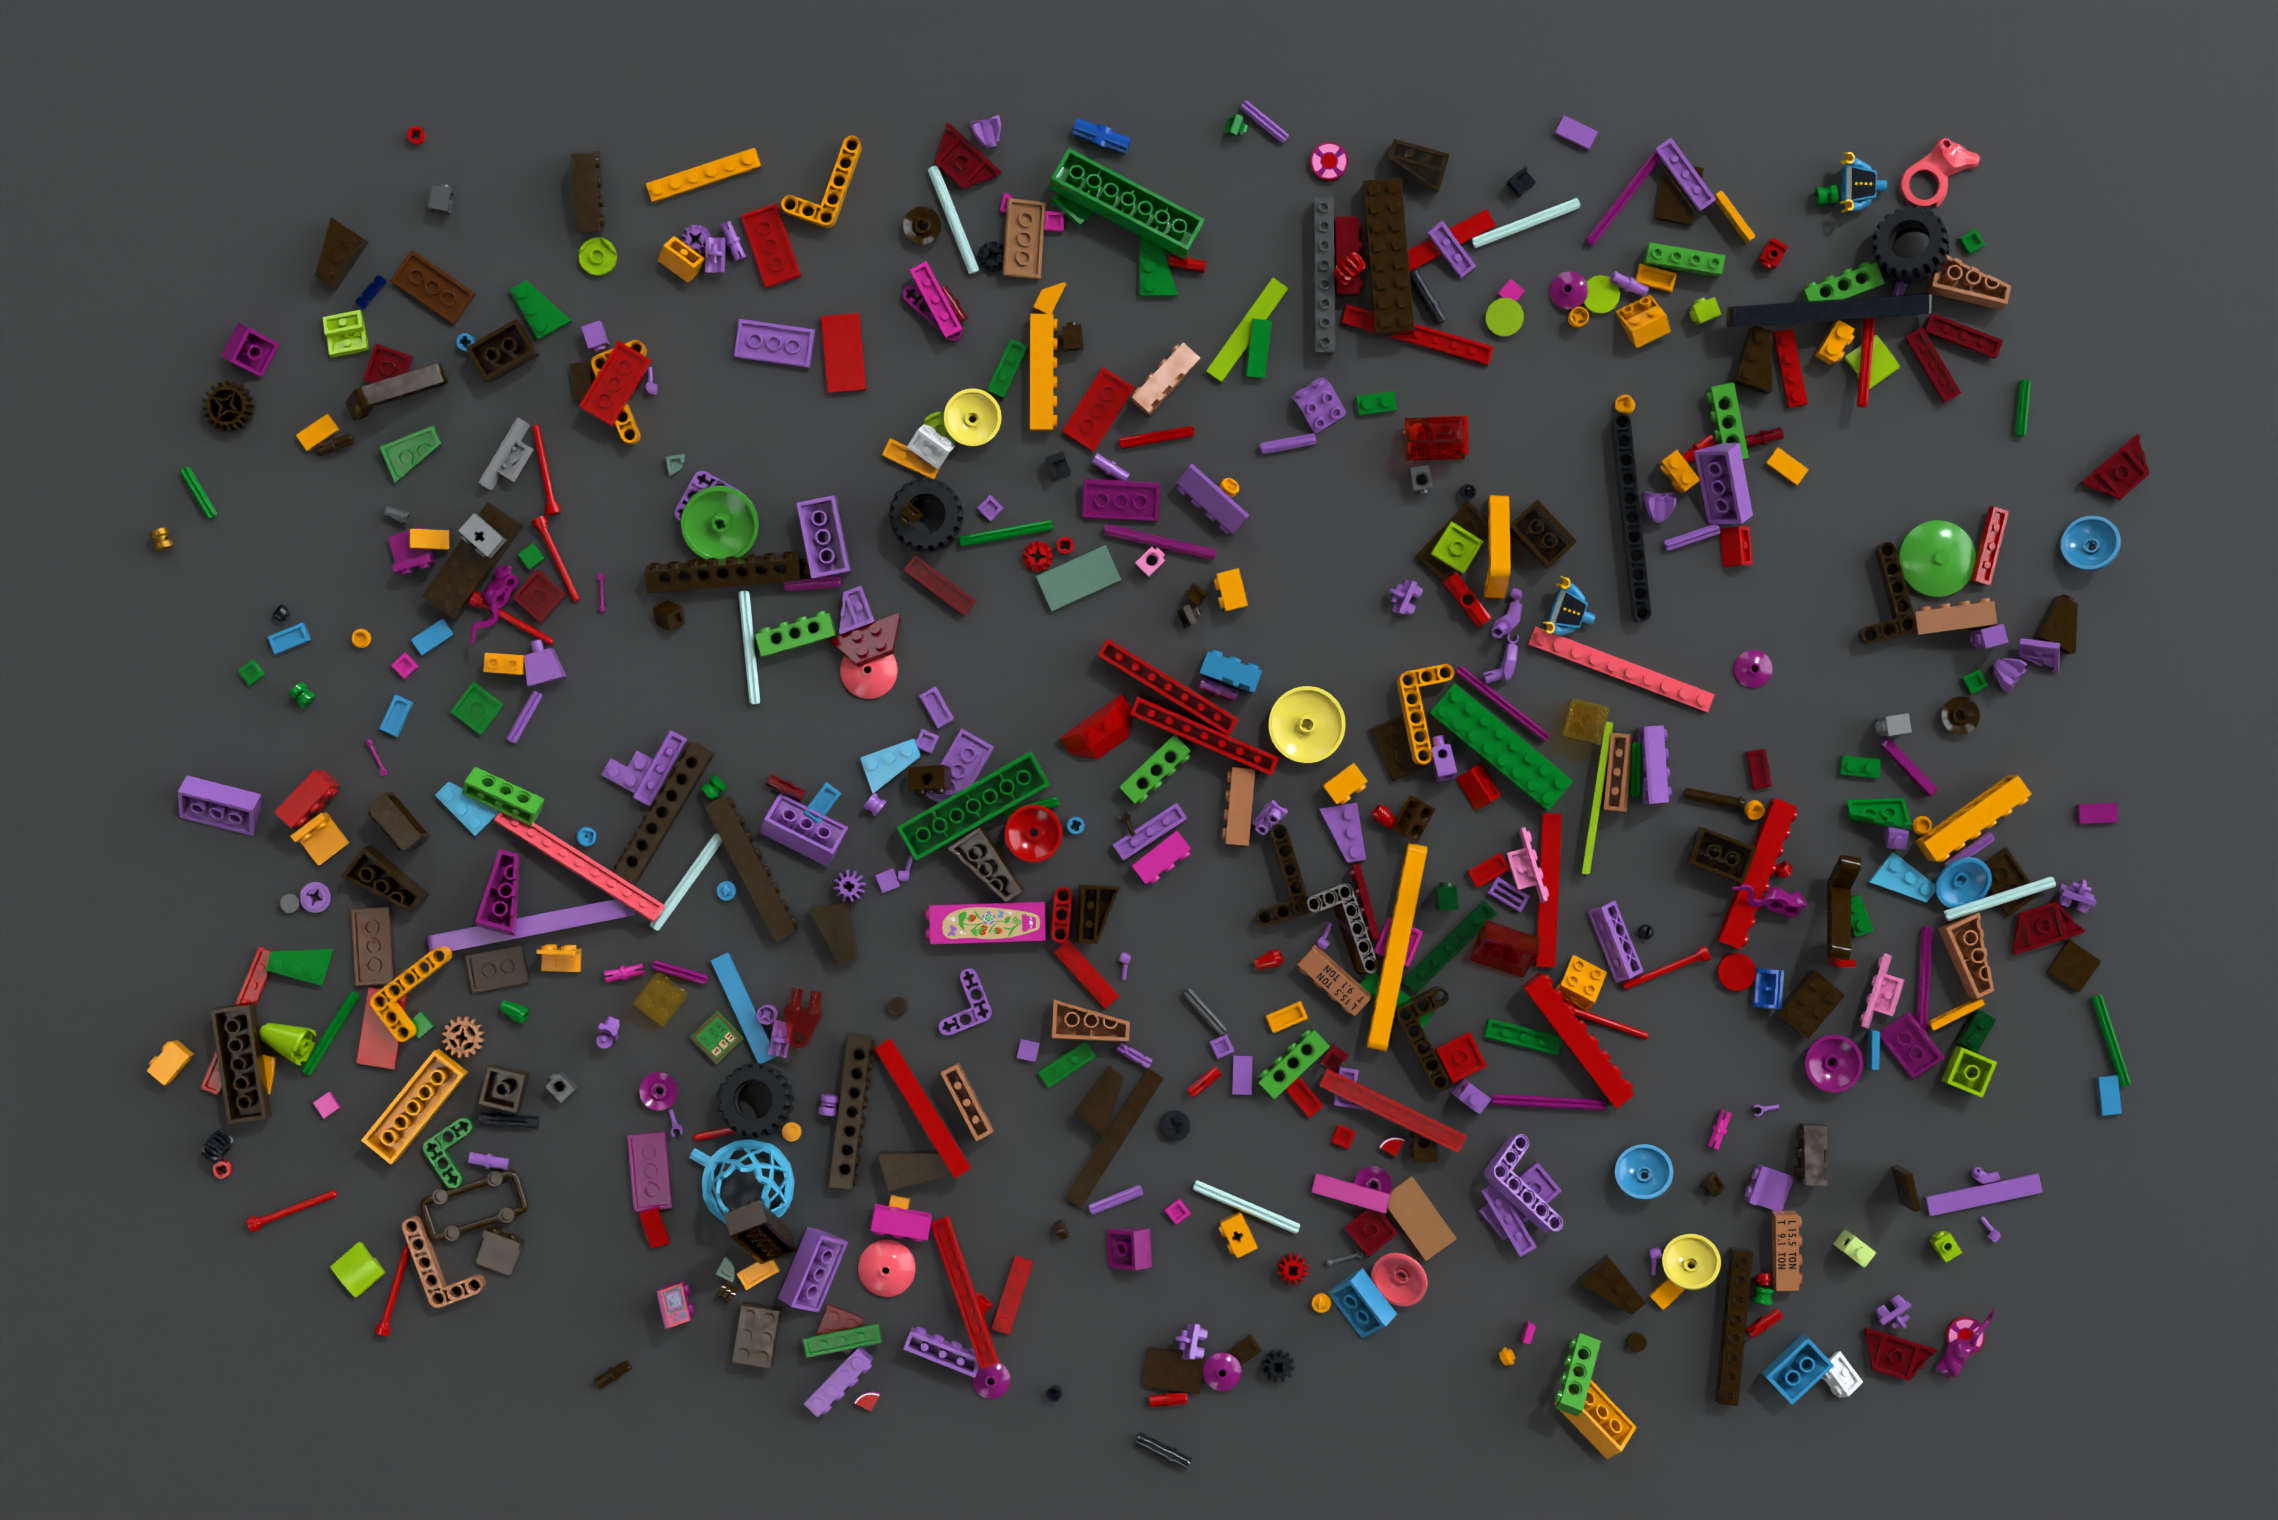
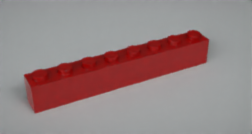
M1108 638L1098 653V656L1228 736L1239 720Z
M1137 697L1130 715L1271 776L1279 760L1278 757L1139 697Z
M1771 798L1753 844L1757 849L1745 881L1737 885V887L1744 884L1752 886L1755 899H1761L1763 893L1767 892L1770 884L1768 879L1776 870V859L1783 852V841L1789 837L1791 831L1789 829L1790 823L1795 821L1798 813L1796 811L1797 806L1777 798ZM1747 890L1735 891L1716 939L1740 950L1742 946H1746L1749 938L1747 936L1748 930L1753 928L1756 920L1754 915L1761 908V906L1749 904Z
M1538 972L1522 985L1523 989L1610 1103L1616 1109L1635 1095L1632 1092L1634 1087L1628 1079L1623 1080L1620 1076L1622 1071L1616 1064L1612 1065L1609 1059L1611 1057L1606 1050H1600L1597 1046L1599 1044L1597 1038L1593 1034L1589 1035L1586 1029L1588 1027L1582 1019L1578 1021L1574 1016L1577 1012L1570 1004H1565L1563 1001L1565 997L1559 989L1555 991L1551 985L1554 983L1547 974L1543 975L1541 972Z

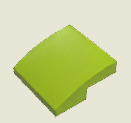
M361 310L323 317L324 333L327 337L331 358L369 351Z
M1877 335L1874 336L1869 390L1900 369L1894 356ZM1862 345L1845 356L1846 362L1857 373L1858 378Z
M358 1242L330 1266L338 1279L355 1298L359 1297L386 1273L377 1259L370 1255L362 1242Z

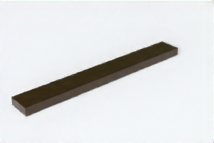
M1149 1068L1146 1069L1065 1198L1082 1208L1164 1078Z

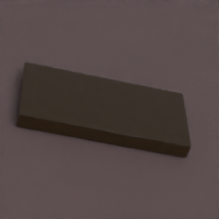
M1469 501L1415 556L1442 583L1455 569L1432 556L1431 552L1450 522L1452 521L1482 541L1488 536V519Z

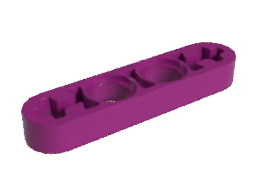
M913 285L905 287L902 293L904 300L941 332L939 326L934 321L935 318L931 311L925 313L920 310L921 304L925 302L924 298L919 300L916 306L914 305L916 300L912 297L907 298V291L912 292L915 290L914 294L919 299L922 296L920 290ZM963 331L958 332L959 335L957 337L952 336L947 339L957 342L962 338Z
M1885 737L1879 743L1881 748L1925 794L1932 797L1938 791L1937 787L1890 738Z

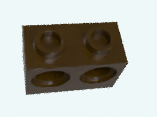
M1409 795L1391 829L1418 843L1436 809Z

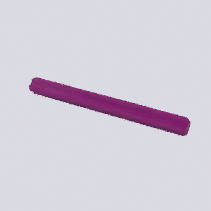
M1653 151L1586 238L1588 244L1591 246L1595 245L1660 161V157L1655 151Z
M1106 524L1104 534L1210 560H1214L1216 556V549L1111 524Z
M1460 665L1456 669L1455 674L1540 741L1545 742L1548 739V732L1465 667Z
M1922 927L1917 998L1916 1021L1926 1033L1933 939L1932 927Z
M1492 1094L1491 1103L1493 1105L1602 1111L1606 1107V1102L1598 1099Z

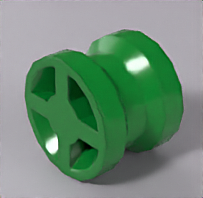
M1755 1286L1756 1296L1753 1298V1302L1772 1305L1771 1295L1774 1293V1288Z

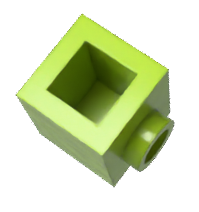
M1705 297L1694 301L1695 305L1690 307L1691 311H1689L1692 322H1696V325L1708 322L1722 315L1715 297L1705 300Z
M1946 1230L1933 1234V1238L1929 1240L1940 1259L1944 1262H1948L1962 1253L1951 1233Z

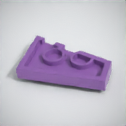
M1357 803L1320 808L1319 810L1346 862L1366 860Z

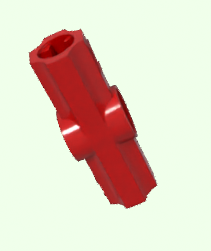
M1457 572L1443 582L1458 601L1459 606L1464 609L1478 628L1491 619V616L1478 601L1476 595L1471 592ZM1464 595H1469L1472 598L1470 605L1463 603L1462 598Z

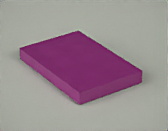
M1909 1011L1879 1031L1881 1040L1912 1079L1945 1058Z

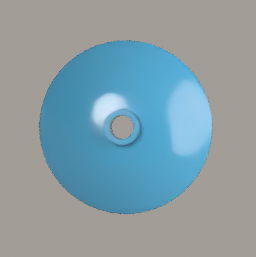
M2085 516L2075 520L2066 528L2061 538V550L2066 561L2073 567L2085 571L2098 570L2109 565L2116 558L2121 547V537L2117 527L2108 519L2100 516ZM2091 546L2096 547L2094 550H2089Z
M1974 857L1957 859L1949 863L1940 872L1935 885L1936 895L1949 908H1955L1983 899L1991 886V871L1980 859Z
M1639 1144L1628 1148L1620 1155L1615 1166V1178L1620 1189L1628 1196L1638 1200H1651L1661 1196L1671 1185L1673 1166L1668 1155L1660 1148L1648 1144ZM1646 1174L1648 1178L1643 1179L1641 1176Z

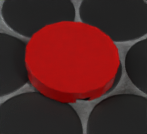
M1738 952L1730 953L1719 962L1717 975L1721 984L1727 989L1740 991L1748 988L1753 983L1756 967L1752 959L1747 955Z

